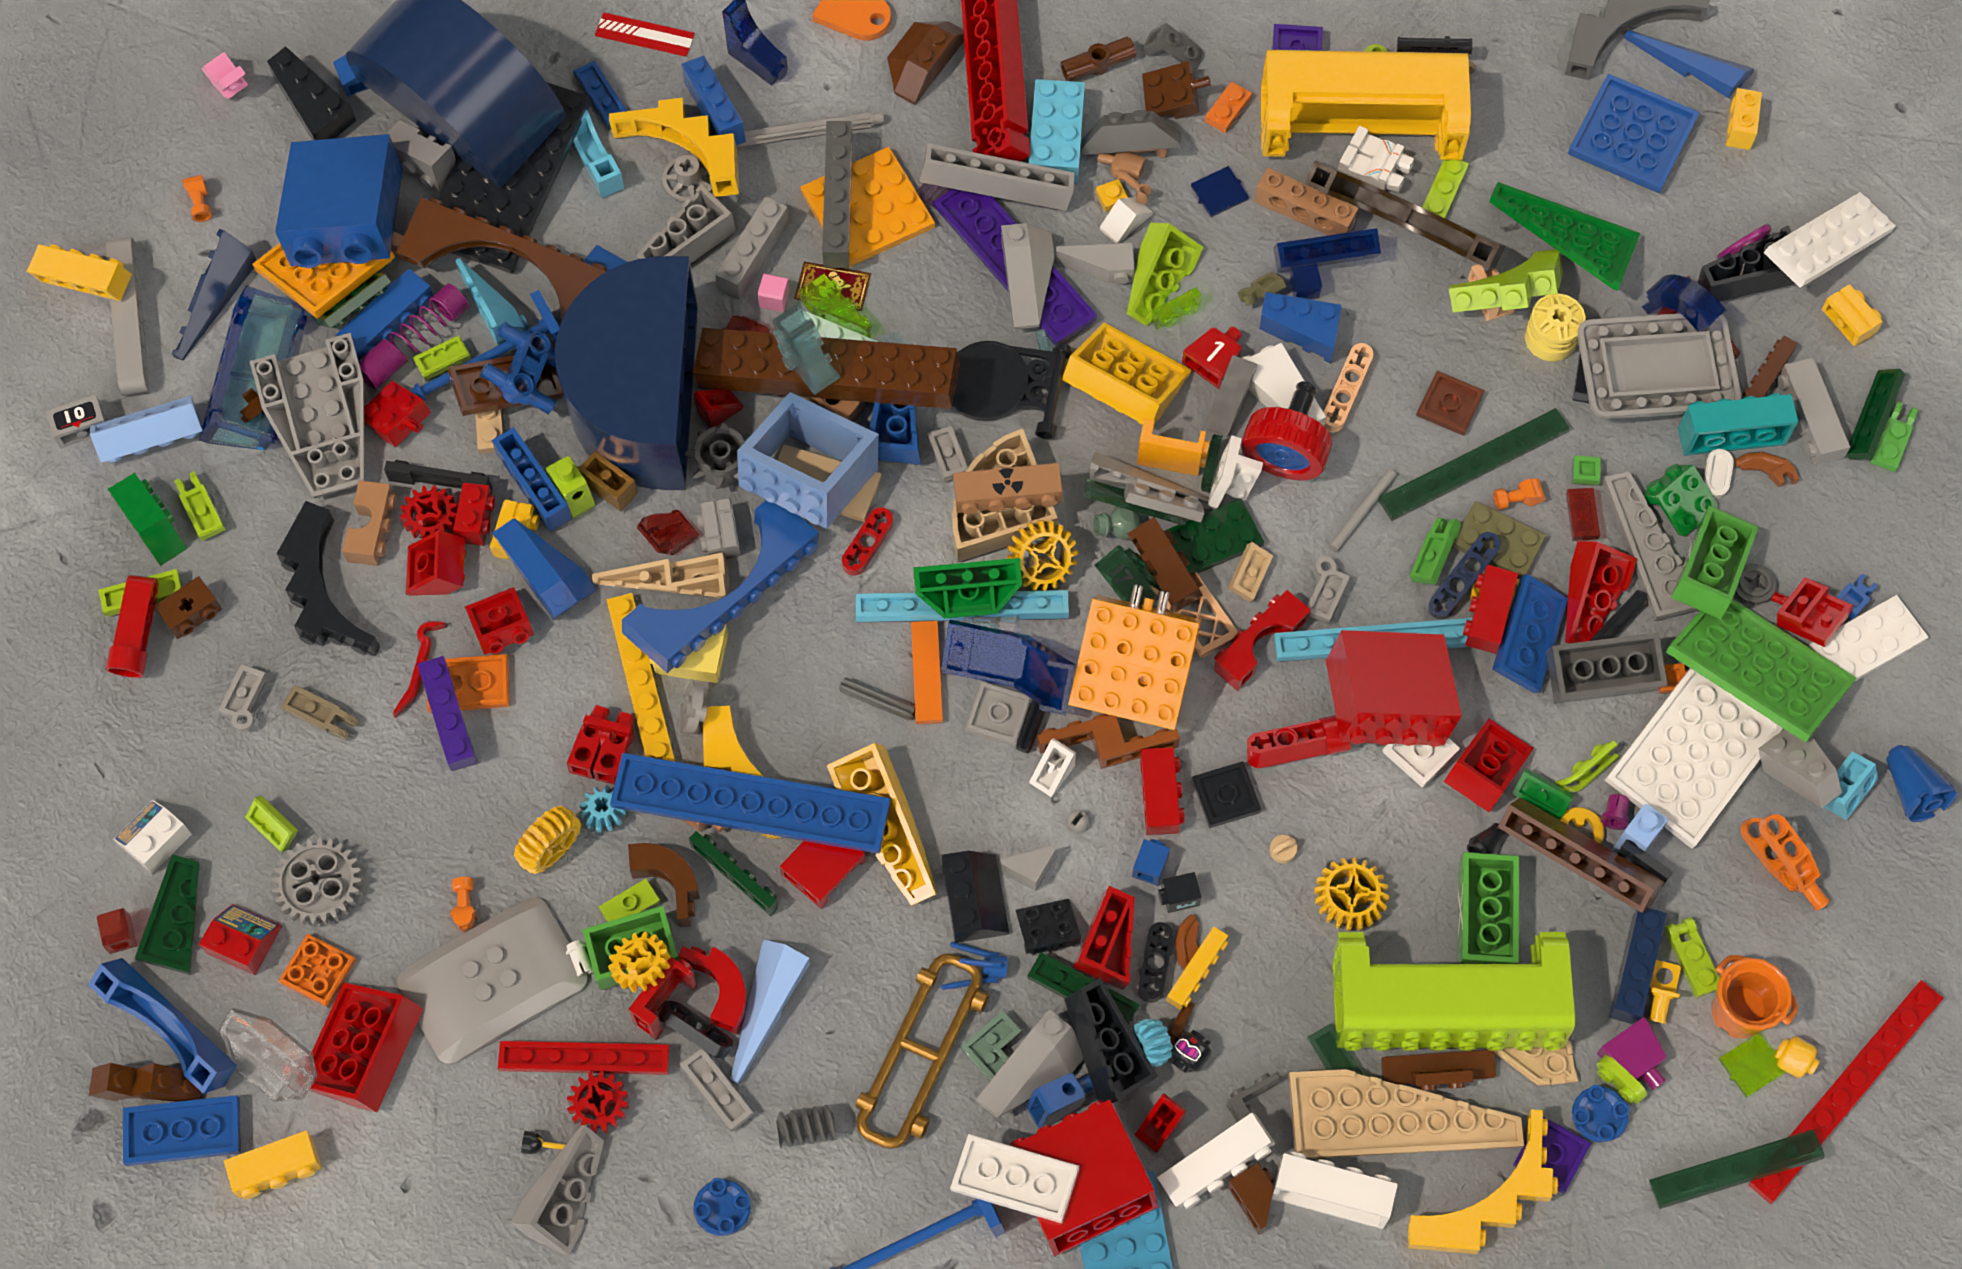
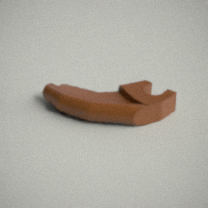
M1766 452L1745 453L1734 461L1735 466L1740 467L1741 470L1764 472L1769 475V478L1778 487H1782L1785 483L1783 476L1789 477L1791 484H1797L1799 480L1794 466L1786 458Z
M1192 914L1179 925L1175 938L1177 961L1183 971L1199 949L1196 943L1199 922L1196 921V916Z

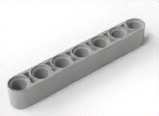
M132 237L109 240L105 243L107 261L110 258L119 260L125 264L124 268L132 273L121 301L110 299L119 389L122 396L149 392L135 242Z

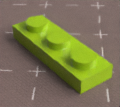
M1443 160L1422 208L1445 218L1469 163L1462 160Z
M177 569L147 576L158 579L159 588L156 603L161 602L182 587L180 574ZM126 582L98 589L105 617L120 613Z

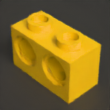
M1737 88L1730 104L1725 146L1746 150L1751 149L1758 130L1762 92Z

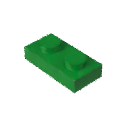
M1527 768L1512 792L1513 795L1523 798L1558 820H1561L1574 797L1572 793Z

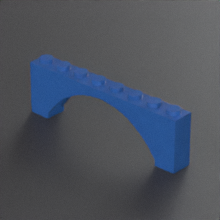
M765 500L755 509L754 523L759 527L761 551L752 572L736 590L716 602L691 609L661 610L647 608L641 603L622 619V634L666 673L674 667L679 668L689 654L693 651H699L705 645L708 638L712 635H718L725 627V624L731 619H737L742 614L744 608L750 603L757 602L768 587L776 586L781 576L787 571L792 572L799 565L801 559L806 555L811 556L818 548L819 532L801 516L790 513L787 509Z

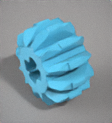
M606 785L602 792L599 791L598 787H594L593 795L585 793L586 801L580 802V808L583 810L580 816L582 820H587L586 825L588 828L596 826L597 832L600 833L604 826L610 832L613 830L611 824L614 823L621 826L622 822L619 817L626 816V810L611 807L610 802L613 791L610 793L609 786ZM602 806L603 809H605V806H607L608 810H606L605 812H603L602 809L601 812L598 811V809Z
M1154 1018L1145 1019L1134 1024L1131 1031L1152 1067H1158L1167 1062L1172 1057L1171 1049H1173V1045L1170 1043L1171 1036L1167 1033V1027L1163 1026L1160 1020H1155Z

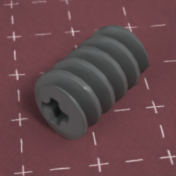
M824 1105L822 1114H820L816 1106L812 1108L810 1116L805 1108L801 1109L800 1117H797L794 1110H790L788 1119H786L783 1112L778 1114L776 1123L780 1148H782L783 1140H786L789 1147H793L795 1138L798 1139L800 1145H804L806 1136L809 1137L812 1143H816L818 1134L823 1142L827 1141L829 1133L832 1134L834 1140H837L833 1112H831L828 1105Z

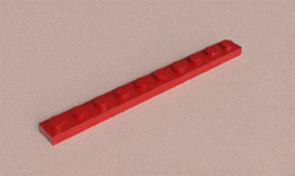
M1920 980L1750 1181L1748 1186L1769 1204L1773 1203L1943 1000V997L1924 981Z

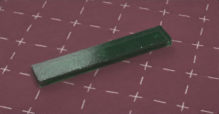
M1813 1129L1649 1179V1185L1659 1209L1822 1160L1825 1154Z

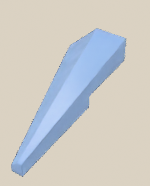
M764 939L761 946L730 1081L738 1086L780 1019L782 1009L810 965L809 957L785 944Z

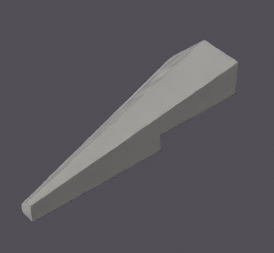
M1094 452L1090 467L1089 479L1091 482L1126 487L1127 483L1133 485L1141 483L1147 485L1151 490L1159 492L1160 490H1167L1181 498L1193 497L1202 503L1203 510L1212 511L1217 509L1208 506L1209 497Z

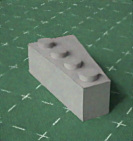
M700 184L696 189V194L691 199L687 198L681 205L682 209L675 217L671 216L666 222V227L660 233L657 232L637 253V259L655 256H689L691 264L736 232L732 213Z

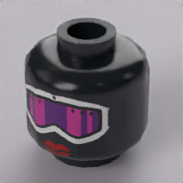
M1192 1030L1191 1033L1188 1031L1182 1032L1173 1044V1049H1171L1172 1056L1175 1058L1172 1064L1184 1073L1188 1069L1193 1072L1200 1071L1212 1054V1050L1209 1047L1211 1042L1195 1030Z

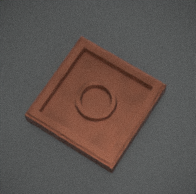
M1436 371L1416 416L1464 436L1485 390Z

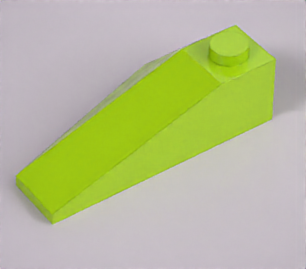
M1150 222L1140 245L1126 314L1143 326H1147L1165 305V300L1171 292H1176L1180 287L1178 284L1185 276H1189L1194 270L1204 247L1170 223Z

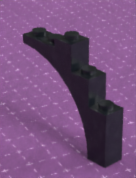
M305 501L276 553L281 566L290 572H295L285 591L290 598V602L296 607L303 609L294 625L299 639L309 645L316 643L324 646L328 638L329 641L341 646L344 643L351 646L359 654L366 655V653L376 656L380 648L376 637L357 628L347 620L334 606L327 594L323 577V555L327 537L334 523L330 510Z

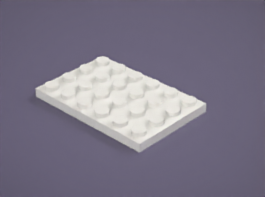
M1689 668L1605 778V781L1622 795L1628 797L1640 809L1646 803L1668 819L1664 827L1692 849L1697 845L1761 759L1758 748L1780 733L1783 728Z

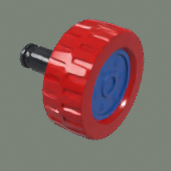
M1300 381L1296 385L1297 390L1294 391L1288 409L1266 407L1255 411L1251 415L1241 443L1244 456L1263 462V471L1285 479L1299 481L1317 478L1323 472L1333 444L1332 436L1327 428L1319 421L1308 416L1314 399L1313 395L1316 393V387L1310 382Z

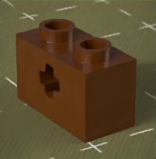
M199 576L154 606L177 639L191 634L195 627L204 621L213 619L222 610L217 599Z

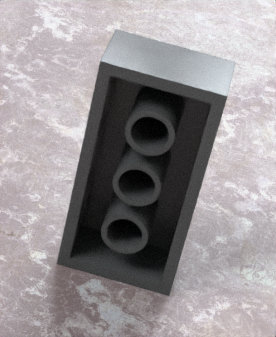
M1659 632L1555 645L1546 650L1554 704L1657 691L1667 686Z

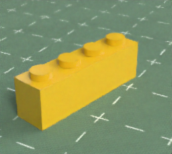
M38 244L27 269V272L40 282L116 301H121L132 276V273L124 268L125 264L119 260L110 258L109 261H106L92 253L89 256H85L78 250L70 249L65 251L54 244H50V247Z

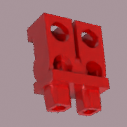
M595 705L590 716L585 714L583 725L579 730L567 760L569 773L593 779L595 775L597 781L615 785L622 753L629 754L634 740L632 730L633 715L619 712L616 722L608 720L610 715L609 709L599 705Z

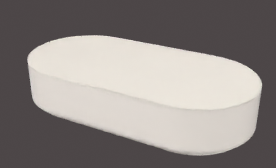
M1723 449L1713 450L1708 455L1705 463L1703 481L1714 499L1724 497L1729 490L1734 459L1728 451Z

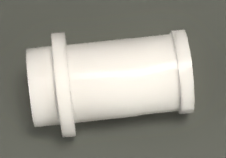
M582 940L569 943L566 946V955H570L577 972V977L583 974L579 963L582 964L585 972L593 973V968L586 952V944H583Z

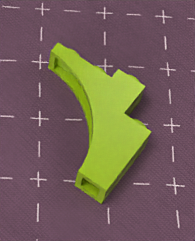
M1556 249L1536 251L1527 261L1506 272L1472 282L1450 285L1449 293L1452 312L1502 307V310L1529 308L1531 297L1558 294L1563 276L1561 253Z

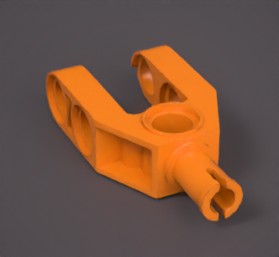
M1773 814L1762 819L1749 818L1741 824L1740 833L1742 838L1767 871L1790 892H1802L1815 911L1822 909L1830 902L1829 898L1826 897L1816 884L1817 878L1821 874L1810 850L1783 816ZM1772 819L1779 824V832L1777 834L1768 827V823ZM1753 822L1759 825L1760 835L1757 838L1752 837L1749 833V826ZM1789 841L1796 847L1794 856L1785 849V845ZM1768 845L1776 854L1773 860L1769 859L1766 855L1765 850Z

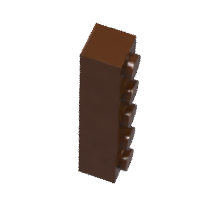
M1783 336L1781 340L1777 339L1773 346L1775 350L1768 353L1765 358L1767 360L1766 364H1761L1758 369L1759 375H1754L1750 382L1752 386L1750 388L1747 387L1742 395L1745 397H1765L1798 343L1786 336Z

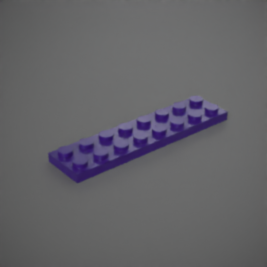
M952 189L933 201L934 208L1008 291L1001 243V226L1016 224L992 196ZM1052 265L1039 328L1056 346V344L1064 343L1095 322L1097 315Z

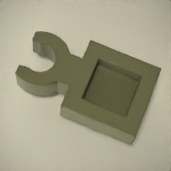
M1271 271L1251 282V287L1243 288L1237 294L1240 301H1245L1246 306L1255 303L1258 298H1265V292L1277 294L1279 290L1286 286L1283 278Z

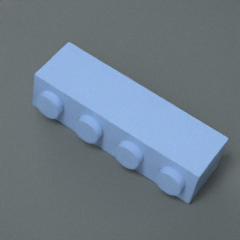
M192 395L90 426V436L101 463L105 461L109 463L121 460L124 455L131 453L134 455L142 454L153 446L165 447L179 438L191 439L203 431L202 421Z

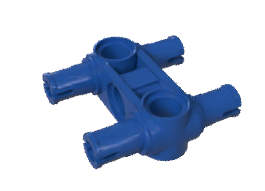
M504 322L500 326L497 336L515 345L517 349L509 371L506 373L487 363L483 367L480 377L498 386L507 402L511 404H530L549 414L553 410L556 400L538 391L536 385L545 363L556 368L555 350L544 333L523 332Z

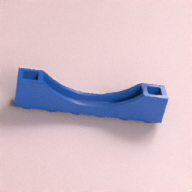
M123 958L100 964L88 984L90 988L106 1003L132 1014L156 1031L177 1055L184 1076L203 1094L226 1085L238 1065Z

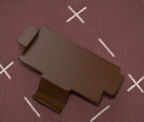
M250 388L242 395L248 403L240 411L243 415L240 419L244 423L251 421L263 411L259 396L253 388Z

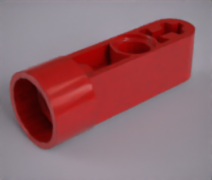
M128 576L113 646L109 648L105 667L107 672L129 678H142L144 676L148 657L146 648L159 588L157 578Z
M1332 715L1315 721L1250 735L1247 739V762L1254 768H1264L1325 754L1331 755L1350 751L1351 743L1341 742L1336 715Z

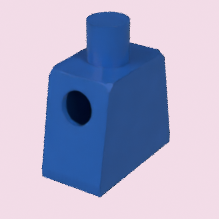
M1069 1073L1035 1089L1026 1108L1038 1129L1046 1125H1052L1065 1116L1077 1111L1083 1104L1086 1095L1094 1091L1091 1079L1086 1075L1077 1080L1074 1074Z

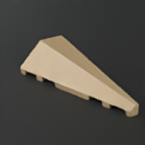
M723 553L672 563L669 559L592 574L593 583L599 585L717 598L727 596L730 588L728 561Z

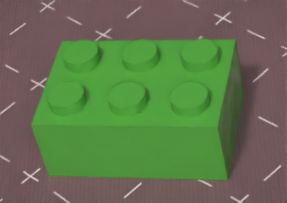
M664 906L582 929L594 976L600 990L620 985L611 976L612 973L608 966L612 962L609 956L617 954L614 946L621 947L624 945L622 942L624 937L628 941L632 940L633 933H636L638 938L642 936L643 932H647L650 937L654 934L657 935L659 940H662L668 948L667 951L670 956L675 960L679 959ZM651 949L650 952H652L653 955H656L655 951ZM623 968L624 973L628 975L629 972L626 968Z

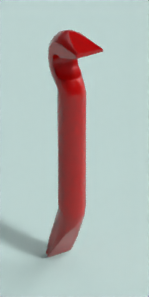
M428 621L419 626L417 637L421 643L408 690L393 712L395 718L407 708L419 692L422 678L417 664L428 660L432 645L430 637L425 636L426 632L446 628L445 622Z

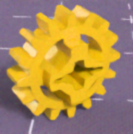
M643 932L642 936L638 938L636 933H633L632 940L628 941L624 937L622 939L624 945L621 947L614 946L617 954L609 956L612 964L608 968L612 973L611 976L616 983L620 984L622 989L625 990L629 986L631 991L635 992L638 986H640L643 991H646L647 984L657 985L655 980L657 977L665 978L662 970L670 968L667 960L671 956L667 951L668 948L662 940H659L657 935L654 934L650 937L647 932ZM651 949L655 951L656 955H653L652 952H650ZM623 968H626L629 972L628 975L624 973Z

